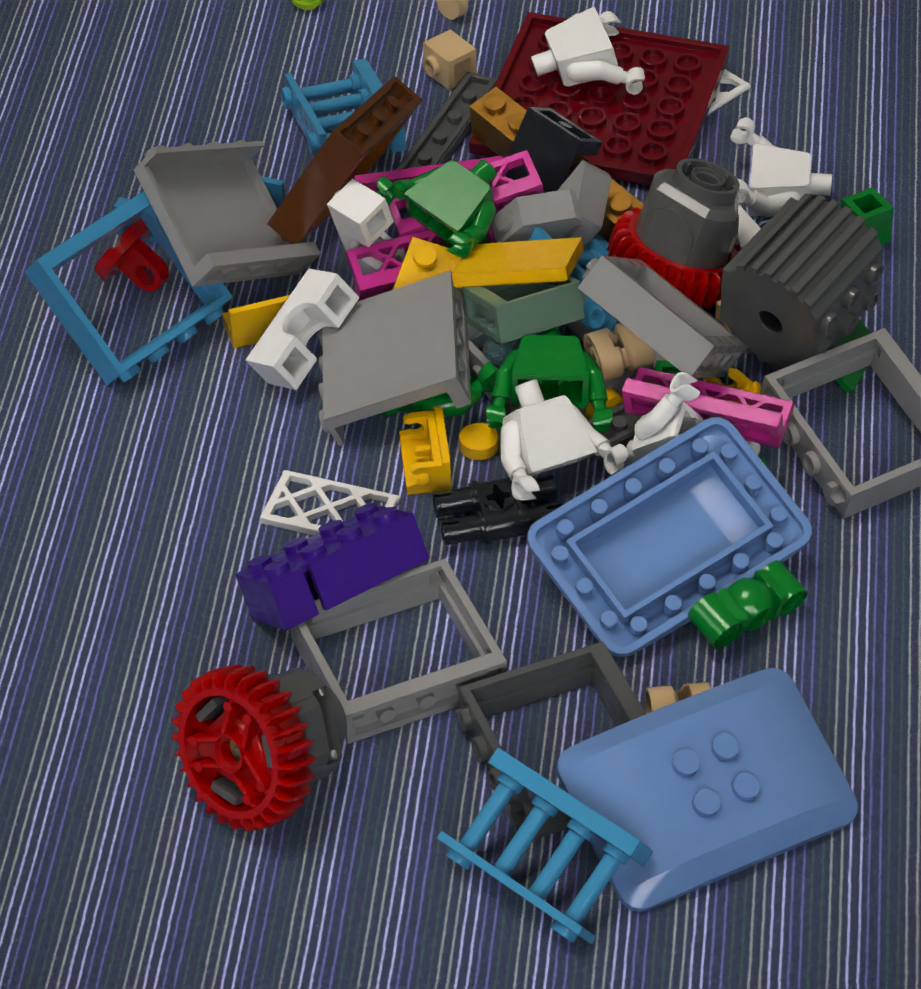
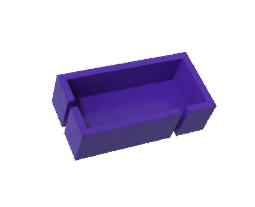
M369 503L355 509V516L343 522L342 520H334L318 528L319 533L308 539L300 537L283 545L284 550L273 556L262 555L247 562L248 568L235 575L252 619L287 631L319 615L312 592H317L323 610L327 611L429 560L430 558L414 514L396 510L395 507L378 506L377 503Z

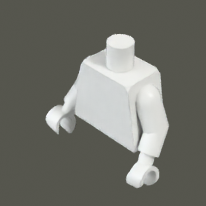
M595 7L589 8L582 13H576L566 21L548 29L545 32V37L549 50L531 56L537 76L557 70L565 86L603 80L617 85L624 83L627 92L636 95L642 91V81L645 80L644 70L641 67H634L627 72L618 66L615 52L608 36H615L619 34V31L614 26L608 24L622 22L611 11L603 12L599 16Z
M745 117L738 121L730 139L736 144H749L751 146L750 149L753 151L750 190H748V185L743 180L738 179L740 184L739 205L746 204L749 216L772 217L791 197L799 200L804 194L831 196L832 174L810 173L811 155L808 152L776 147L762 135L758 136L754 133L755 123L753 120Z
M685 372L677 373L670 383L669 389L672 393L670 395L665 394L652 411L643 415L636 422L634 439L630 440L626 447L628 459L632 463L705 420L684 402L692 401L700 395L699 390L689 385L690 383L697 382V379ZM746 441L758 455L761 448L760 444Z
M537 379L515 387L522 408L505 416L501 428V463L512 481L511 489L515 499L521 501L536 499L532 492L540 491L532 476L579 462L592 454L604 458V466L609 474H614L623 469L624 462L628 458L627 448L622 444L611 447L610 441L592 427L567 396L562 395L544 400Z

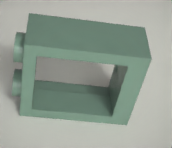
M569 276L567 281L462 287L467 323L500 344L584 319L583 304L586 302V294L577 288L580 285V281Z

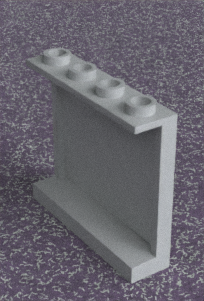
M238 140L233 143L223 144L214 141L206 145L194 146L191 143H186L179 147L158 145L149 149L144 154L145 158L133 169L192 287L297 275L321 255L315 242L290 244L281 239L282 236L267 225L277 207L252 160V157L265 146L263 141L246 142L245 140Z
M451 271L357 301L339 328L324 327L318 333L323 350V356L319 357V366L323 374V382L319 383V392L323 401V409L319 411V419L323 430L326 433L331 432L339 446L344 445V425L447 392L456 409L471 404L467 319L462 290L453 286Z

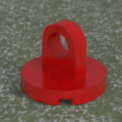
M141 218L132 223L121 234L119 238L121 241L116 243L117 246L115 248L113 246L108 248L94 267V272L104 282L108 281L119 271H122L134 284L147 292L156 291L167 282L169 277L166 263L145 244L151 237L152 232ZM144 266L150 269L154 278L148 275Z

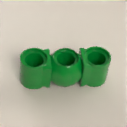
M776 560L766 565L763 569L756 571L753 578H741L727 589L722 588L718 593L712 592L705 595L691 607L688 612V618L714 649H721L735 639L740 638L743 631L757 630L767 623L769 619L773 621L778 616L790 614L805 601L808 592L783 562Z

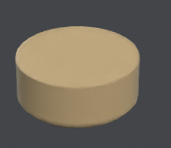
M436 0L442 15L450 20L465 15L468 10V0Z

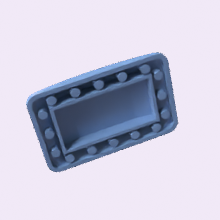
M711 417L537 520L530 526L527 533V545L598 642L603 641L611 655L627 657L690 622L688 612L705 595L712 592L718 593L722 588L727 589L741 578H753L756 571L763 569L769 563L776 560L784 562L802 550L809 543L812 535V526L808 518L735 426L721 417Z
M776 668L764 669L732 680L593 736L563 751L556 765L557 776L564 791L636 837L654 851L644 867L630 858L626 865L622 863L619 865L609 880L621 903L628 909L638 912L653 909L844 828L854 820L858 812L856 796L796 684L789 674ZM593 835L590 843L600 861L606 853L602 850L606 842Z

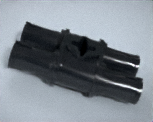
M551 473L533 477L540 491L532 492L536 499L521 501L513 497L512 481L508 475L505 479L480 483L473 480L464 488L432 492L436 518L459 513H472V515L467 517L440 520L444 546L477 540L488 545L493 540L519 536L521 539H526L530 526L563 505L562 501H557L544 505L526 506V503L557 499L554 475Z

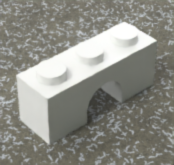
M353 178L341 190L337 191L327 203L345 252L363 246L369 248L371 244L392 239L384 232L394 222L386 199ZM404 248L398 249L393 257L402 263L406 255ZM371 256L358 259L363 275L378 272L383 265V262Z
M308 269L245 361L268 384L297 390L317 361V358L306 348L309 339L324 327L339 328L360 297L338 274Z

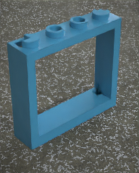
M144 191L38 258L24 272L106 386L118 378L123 384L142 371L139 364L146 359L151 364L158 361L170 352L167 345L176 339L181 345L199 331L195 326L203 320L208 326L222 317V313H224L222 307L234 298L223 283L192 287ZM140 216L204 305L119 362L54 271Z

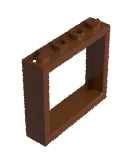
M395 76L392 77L332 131L270 218L267 225L282 236L281 239L290 244L303 242L331 215L327 203L333 198L334 194L341 190L352 178L354 179L355 175L370 173L423 99Z

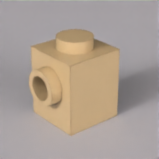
M450 29L423 42V69L428 76L433 77L445 88L451 90L457 87L467 72L477 74L476 48Z

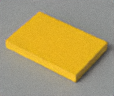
M582 237L477 244L472 247L471 252L466 258H461L452 273L453 286L462 288L567 281L584 250Z

